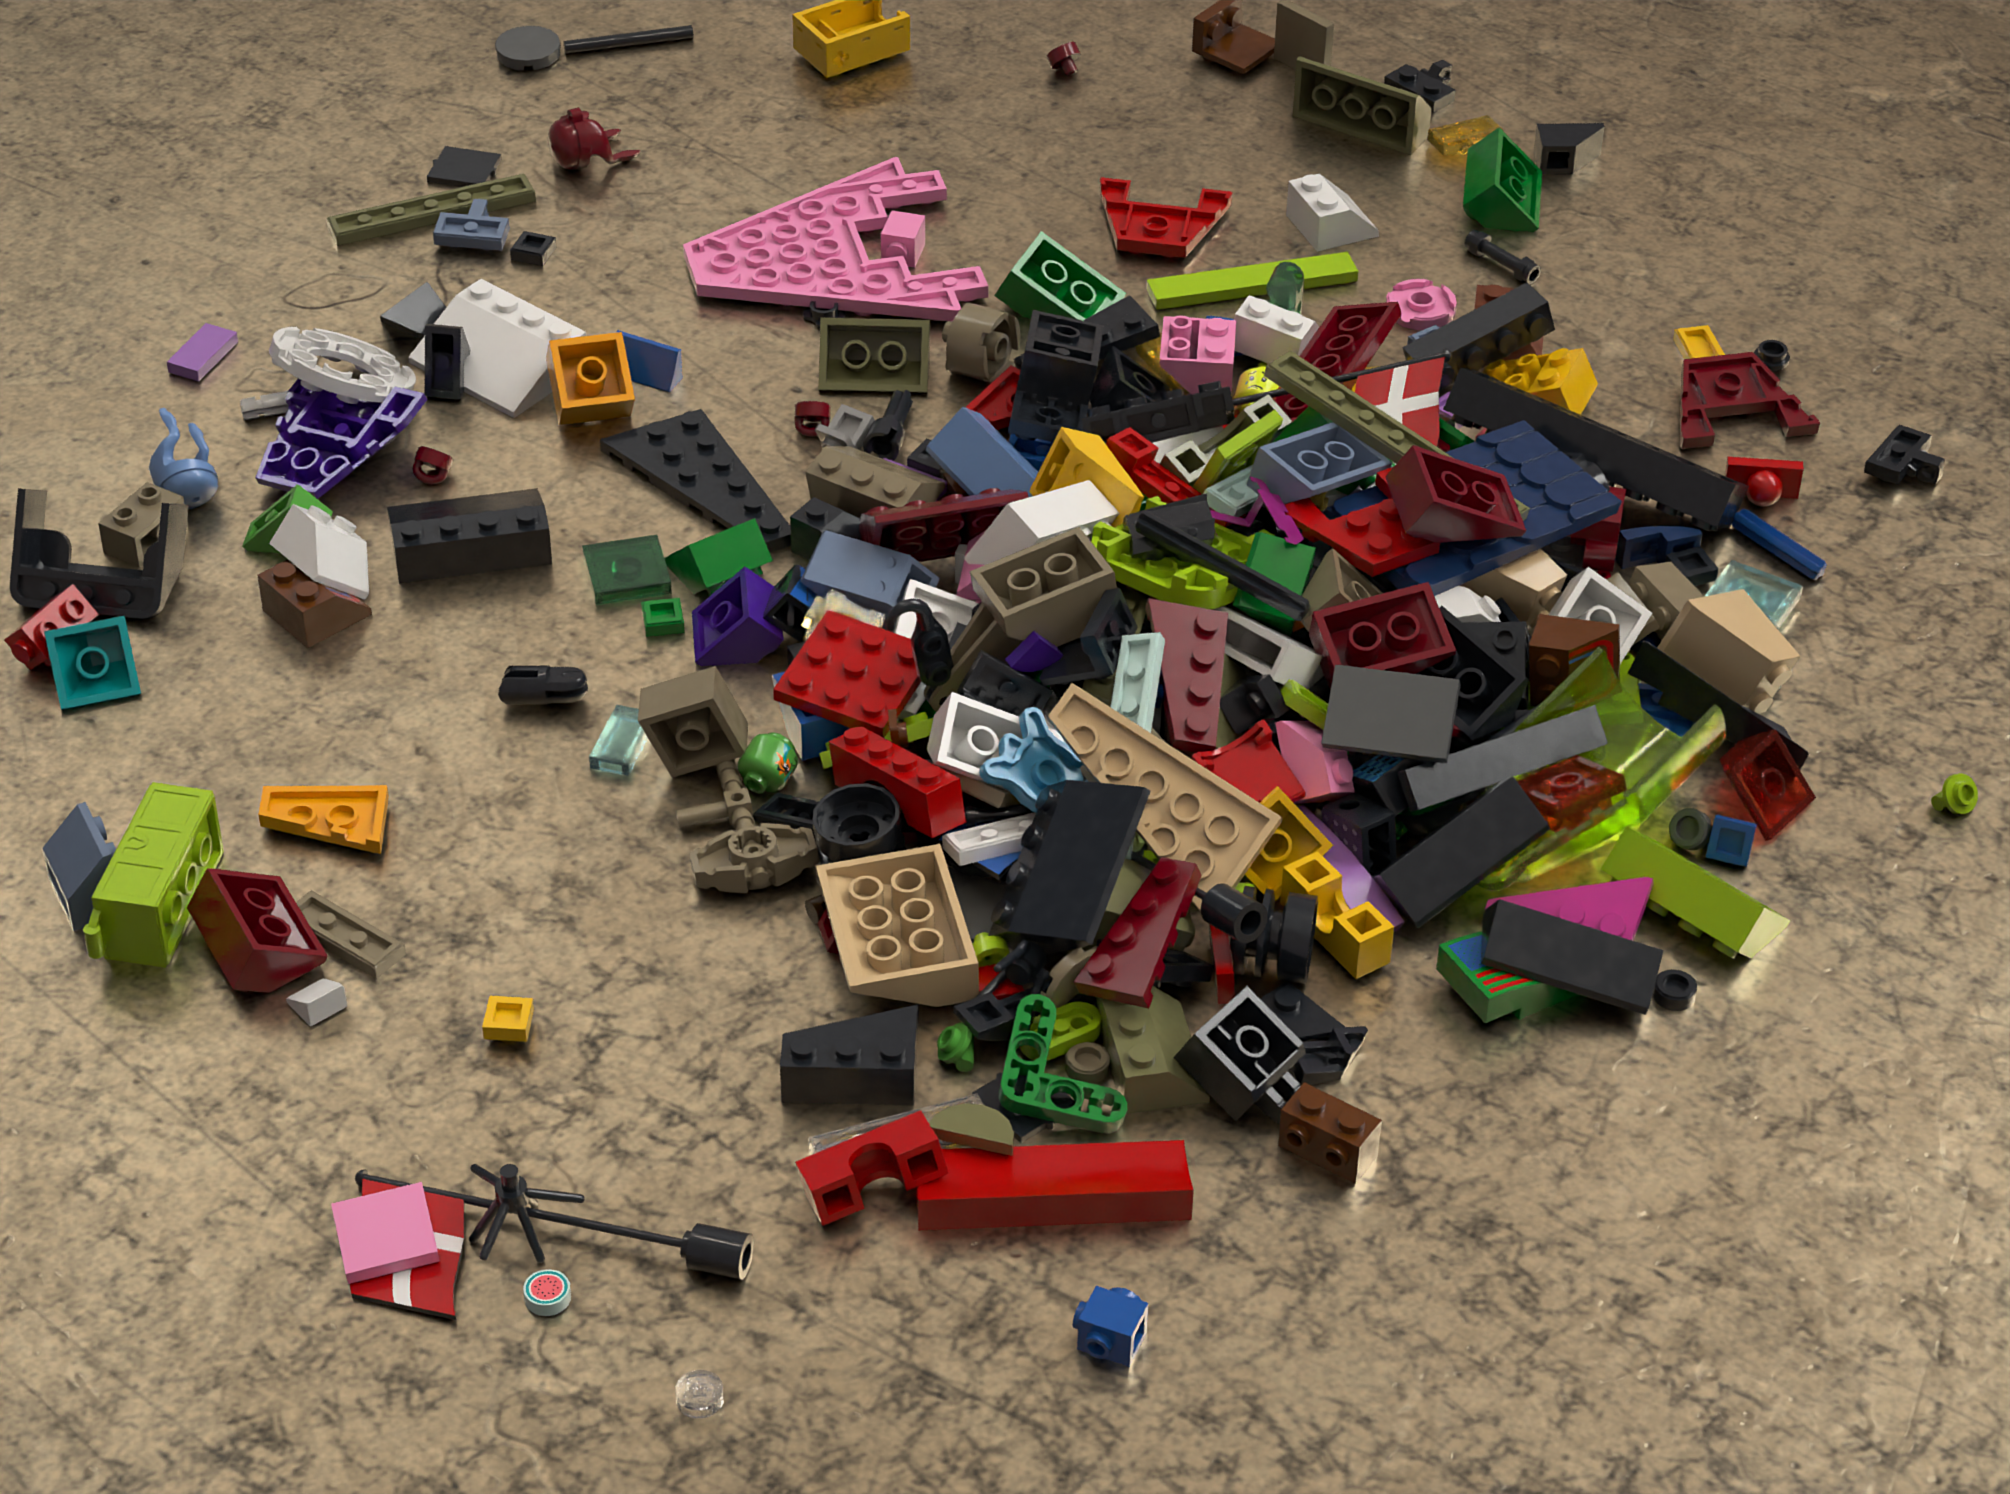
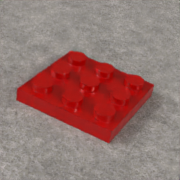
M828 610L773 688V699L849 728L862 726L885 738L890 730L888 710L896 709L898 718L922 682L917 675L911 639Z

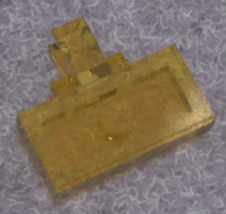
M1486 115L1429 129L1427 140L1443 156L1455 155L1459 152L1462 155H1466L1468 148L1500 126Z

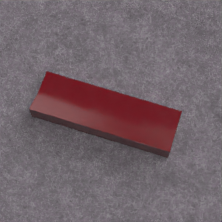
M1398 301L1334 306L1302 351L1300 357L1330 377L1365 370L1402 314ZM1357 379L1342 382L1341 384L1351 390ZM1292 394L1272 398L1292 421L1308 407L1307 404Z

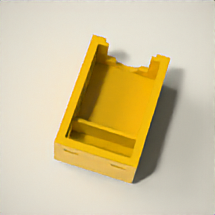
M834 0L792 14L793 48L826 78L838 76L843 72L858 67H865L870 63L891 58L899 53L910 50V15L905 11L901 12L899 10L896 17L885 19L882 16V0Z

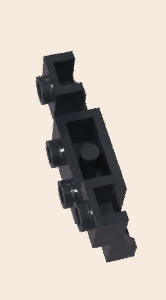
M1220 381L1198 385L1199 393L1184 395L1181 388L1160 393L1162 400L1147 403L1146 396L1124 401L1125 408L1111 412L1109 405L1087 409L1088 417L1081 418L1083 430L1086 433L1099 435L1102 439L1111 437L1130 427L1152 442L1227 425L1235 419L1230 387L1222 388Z

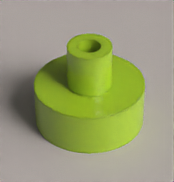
M986 932L977 934L972 945L978 960V967L997 964L1009 954L1010 950L1007 942L999 936H988L989 933Z

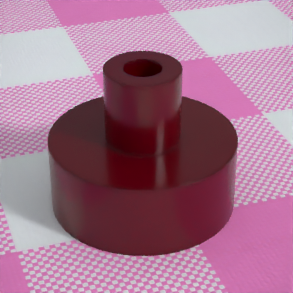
M1068 42L1051 50L1046 55V58L1052 69L1063 68L1065 75L1070 76L1078 71L1074 61L1081 56L1076 42Z

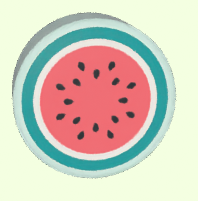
M545 1269L537 1271L530 1275L524 1283L525 1305L534 1314L540 1316L556 1315L565 1310L571 1301L570 1282L563 1273L557 1270Z

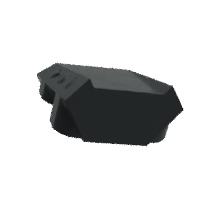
M1207 493L1131 513L1123 518L1124 531L1131 535L1129 549L1131 558L1159 561L1165 557H1175L1179 561L1192 563L1135 530L1134 524L1143 511L1152 513L1212 546L1214 540L1215 518H1212Z

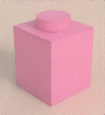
M891 211L881 232V259L904 256L907 266L915 268L925 246V215Z

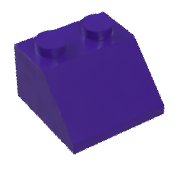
M744 566L692 611L695 663L700 666L757 663L768 653L774 652L781 642L784 641L783 631L763 618L774 586Z

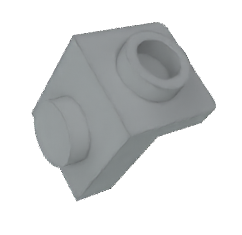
M841 404L829 426L818 424L815 432L822 442V448L825 446H850L861 450L866 435L875 419L872 415Z

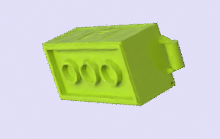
M152 782L149 785L91 897L93 910L89 923L83 927L87 952L90 958L99 959L104 956V959L163 968L169 965L192 918L187 910V906L206 869H216L224 853L216 801L212 790Z

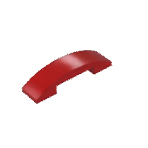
M1129 427L1107 439V447L1137 488L1148 498L1158 496L1162 502L1168 504L1202 495L1156 462L1154 459L1159 448ZM1215 519V523L1223 527L1233 524Z

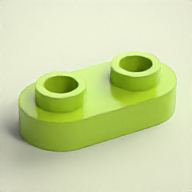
M1072 1002L1056 1008V1020L1047 1060L1066 1054L1076 1044L1094 1042L1101 1033V1016L1099 1010L1094 1005L1086 1002ZM1040 1015L1034 1018L1030 1031L1037 1033ZM1020 1046L1022 1053L1028 1058L1036 1060L1040 1057L1034 1047Z

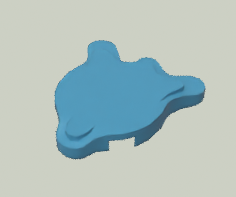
M1029 707L1019 717L1023 739L1012 733L1005 734L998 744L999 757L987 759L980 767L979 774L984 782L1004 787L1021 804L1036 813L1038 810L1035 807L1036 800L1045 787L1065 780L1084 781L1080 769L1083 763L1068 744L1056 738L1049 730L1041 710L1036 707Z

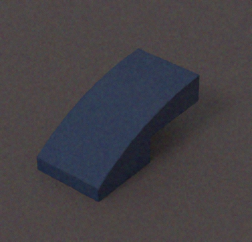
M1650 526L1620 530L1615 561L1621 569L1653 562L1665 563L1666 554L1700 546L1702 533L1699 529L1677 526Z

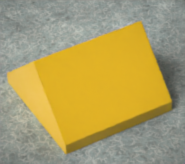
M1278 786L1260 804L1281 816L1282 823L1245 873V876L1263 895L1266 889L1274 890L1275 901L1281 897L1284 866L1316 851L1323 856L1334 846Z

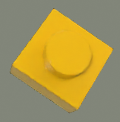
M489 996L482 1025L483 1039L527 1042L534 1012L533 998Z

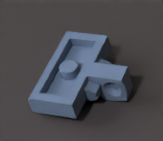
M473 199L468 215L440 213L433 232L434 245L502 251L510 230L509 218L489 216V213H487V200Z

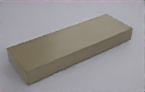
M312 890L296 902L323 948L376 979L406 955L405 944Z

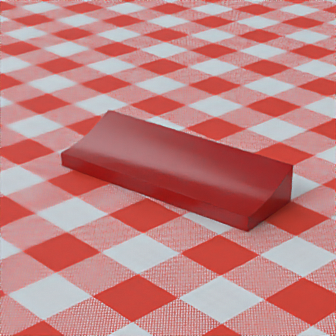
M1184 1140L1014 1146L1012 1156L978 1148L942 1149L949 1174L916 1187L918 1231L1192 1220L1194 1194Z

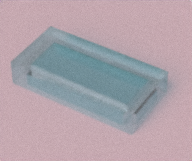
M616 705L589 755L591 769L629 776L648 739L638 722L639 709Z

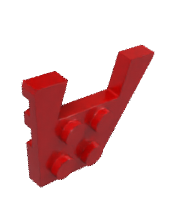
M1100 178V195L1116 249L1133 254L1147 253L1163 255L1168 258H1186L1232 205L1233 192L1202 188L1197 208L1128 201L1131 192V180Z
M1393 467L1376 473L1375 485L1388 499L1361 510L1351 511L1347 515L1333 520H1329L1309 498L1285 505L1288 513L1284 512L1285 515L1291 516L1296 526L1303 530V537L1312 542L1321 540L1330 545L1351 565L1372 577L1439 553L1440 543L1423 538H1414L1403 529L1402 521L1385 477Z

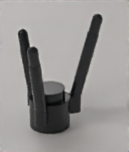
M1022 939L1013 951L994 966V971L998 974L976 997L988 992L993 993L1007 978L1016 985H1025L1033 982L1031 994H1041L1043 984L1050 976L1049 972L1044 969L1047 955L1043 948L1032 941ZM1032 1011L1028 1031L1031 1029L1036 1011Z

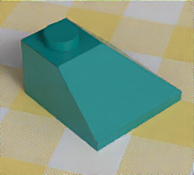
M125 616L44 631L61 710L141 694Z

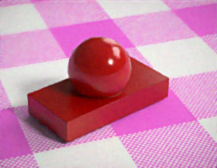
M1728 456L1724 476L1749 486L1746 492L1748 500L1756 506L1767 507L1776 503L1779 498L1798 499L1804 467L1803 461Z

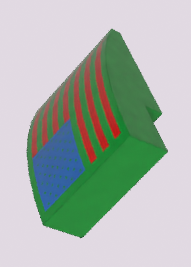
M1482 931L1458 937L1439 945L1436 970L1485 1023L1511 1012L1521 1020L1579 995L1481 964Z

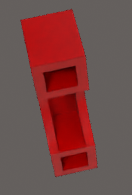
M862 726L850 728L844 732V735L828 741L835 785L843 787L849 784L867 783L879 787L885 786L896 798L907 824L931 838L966 822L959 777Z

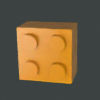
M622 332L549 340L546 362L558 425L631 416L635 396Z

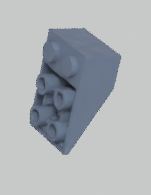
M825 530L818 541L800 582L830 603L843 615L887 630V616L891 609L903 600L904 592L910 579L936 588L940 578L908 554Z

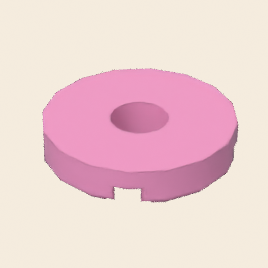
M1410 279L1399 282L1393 286V291L1388 292L1386 296V302L1398 301L1402 314L1396 323L1405 328L1424 330L1434 325L1440 328L1450 323L1456 314L1457 302L1454 293L1442 284L1441 288L1433 286V281L1427 279Z

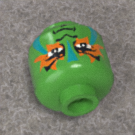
M771 732L755 736L738 760V771L743 778L744 785L749 790L758 794H762L764 791L777 793L782 790L798 765L795 747L788 738L779 733Z

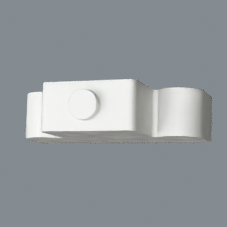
M1227 606L1213 609L1228 613L1225 654L1262 675L1270 674L1274 681L1283 685L1289 679H1293L1306 689H1309L1324 676L1320 666L1323 656L1315 653L1314 648Z

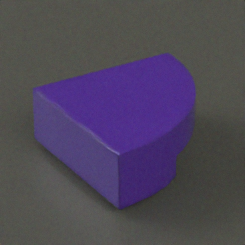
M1033 631L1005 660L1014 670L1034 672L1057 662L1063 657V654L1058 647Z

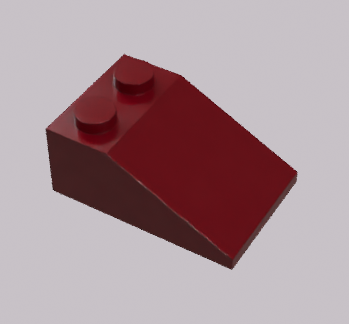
M1412 445L1385 476L1392 499L1402 521V527L1407 534L1414 538H1423L1435 543L1517 537L1523 536L1527 531L1504 474Z
M1429 582L1314 611L1312 614L1309 637L1315 653L1323 656L1320 666L1330 691L1335 665L1416 674L1456 654L1455 646Z

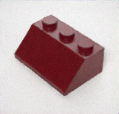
M212 868L206 869L187 906V910L232 989L241 992L257 991L270 993L325 963L328 955L280 876Z

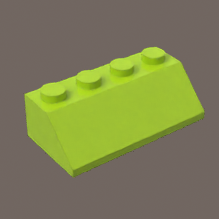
M1628 826L1623 830L1601 870L1613 877L1611 882L1641 877L1653 878L1654 884L1646 906L1666 917L1668 911L1679 916L1681 919L1677 925L1699 938L1703 931L1714 937L1716 940L1712 946L1734 959L1737 953L1753 958L1784 931L1791 921L1665 845Z

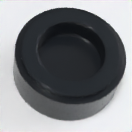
M1675 969L1665 970L1657 975L1652 996L1655 1002L1665 1009L1673 1011L1685 1010L1695 1002L1697 983L1690 974Z

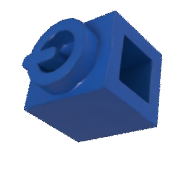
M1095 1286L1087 1302L1081 1301L1074 1314L1072 1326L1078 1329L1077 1350L1086 1352L1095 1358H1104L1130 1367L1147 1334L1149 1303L1142 1301L1138 1295L1126 1288L1116 1287L1108 1290Z

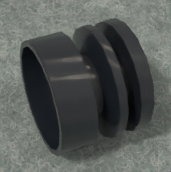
M867 783L849 784L834 789L825 795L813 810L812 823L815 840L818 845L820 865L906 850L905 837L902 834L903 825L900 806L894 795L883 787Z
M1245 886L1243 893L1256 900V887ZM1266 889L1263 905L1267 910L1268 919L1261 935L1249 943H1242L1233 937L1230 939L1234 974L1245 975L1248 958L1255 957L1254 977L1261 978L1263 976L1269 959L1276 960L1278 980L1306 984L1314 943L1318 896L1289 892L1284 909L1278 910L1275 909L1274 890Z

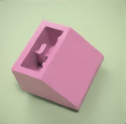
M1181 315L1175 317L1164 316L1159 365L1190 394L1199 393L1198 385L1220 381L1222 388L1229 386L1230 391H1232L1236 321L1222 318H1189Z

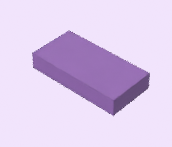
M205 323L167 361L168 372L200 381L238 343L237 332Z

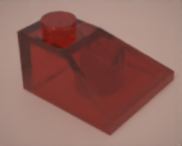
M1776 729L1741 739L1719 759L1724 772L1755 824H1757L1765 841L1773 839L1816 798Z

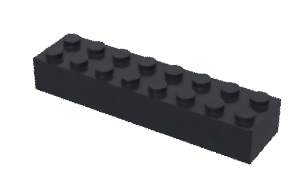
M1460 368L1443 410L1453 414L1451 419L1453 422L1471 429L1473 427L1481 430L1483 426L1487 428L1485 434L1524 420L1535 429V432L1538 431L1555 445L1559 452L1584 453L1587 461L1595 463L1600 468L1609 486L1615 487L1617 484L1626 489L1625 496L1640 502L1642 500L1649 502L1650 499L1657 501L1656 509L1675 517L1676 515L1681 517L1684 514L1690 515L1692 518L1689 523L1710 532L1711 530L1718 532L1720 527L1731 528L1734 515L1738 512L1749 486L1479 371Z

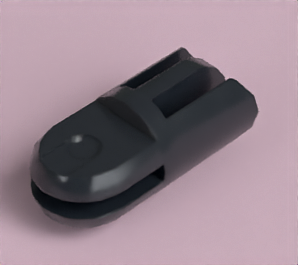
M550 665L508 666L502 678L498 696L503 703L509 705L572 703L581 700L588 692L587 677L582 670L575 667H550Z

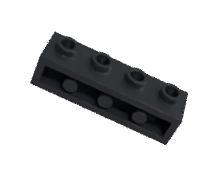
M1525 283L1402 348L1406 360L1442 353L1443 348L1451 351V360L1444 364L1439 390L1441 391L1455 382L1460 368L1479 371L1531 342L1538 341L1541 337L1554 331L1555 327L1549 302L1531 285Z

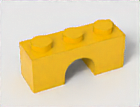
M1318 851L1284 866L1280 904L1284 907L1289 892L1318 896L1314 938L1355 979L1390 963L1394 926L1369 901L1349 909L1342 893L1343 876Z

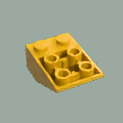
M1561 348L1549 354L1537 356L1536 354H1527L1519 359L1507 361L1499 359L1484 367L1482 371L1486 375L1580 415L1598 385L1584 348L1573 350Z
M1061 427L1029 490L1031 495L1036 496L1090 480L1120 513L1111 523L1112 527L1115 528L1123 524L1125 515L1139 512L1144 499L1143 494L1101 437Z

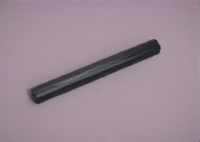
M1143 511L1137 518L1134 527L1141 535L1194 564L1196 563L1228 577V583L1297 621H1301L1308 613L1310 608L1309 601L1301 595L1148 511Z

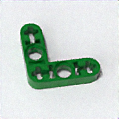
M1031 994L1024 997L1017 1007L998 1095L1001 1105L1006 1110L1016 1114L1099 1133L1117 1131L1122 1127L1128 1110L1127 1101L1119 1091L1109 1087L1044 1073L1056 1020V1007L1048 997L1041 994ZM1032 1011L1041 1013L1037 1033L1028 1031ZM1023 1045L1031 1046L1038 1051L1040 1057L1034 1061H1025L1017 1056L1015 1050ZM1018 1074L1027 1076L1023 1097L1014 1095ZM1059 1092L1069 1094L1074 1099L1075 1105L1068 1109H1061L1053 1104L1051 1096ZM1084 1099L1089 1100L1087 1111L1081 1112ZM1103 1105L1111 1106L1110 1117L1101 1115Z

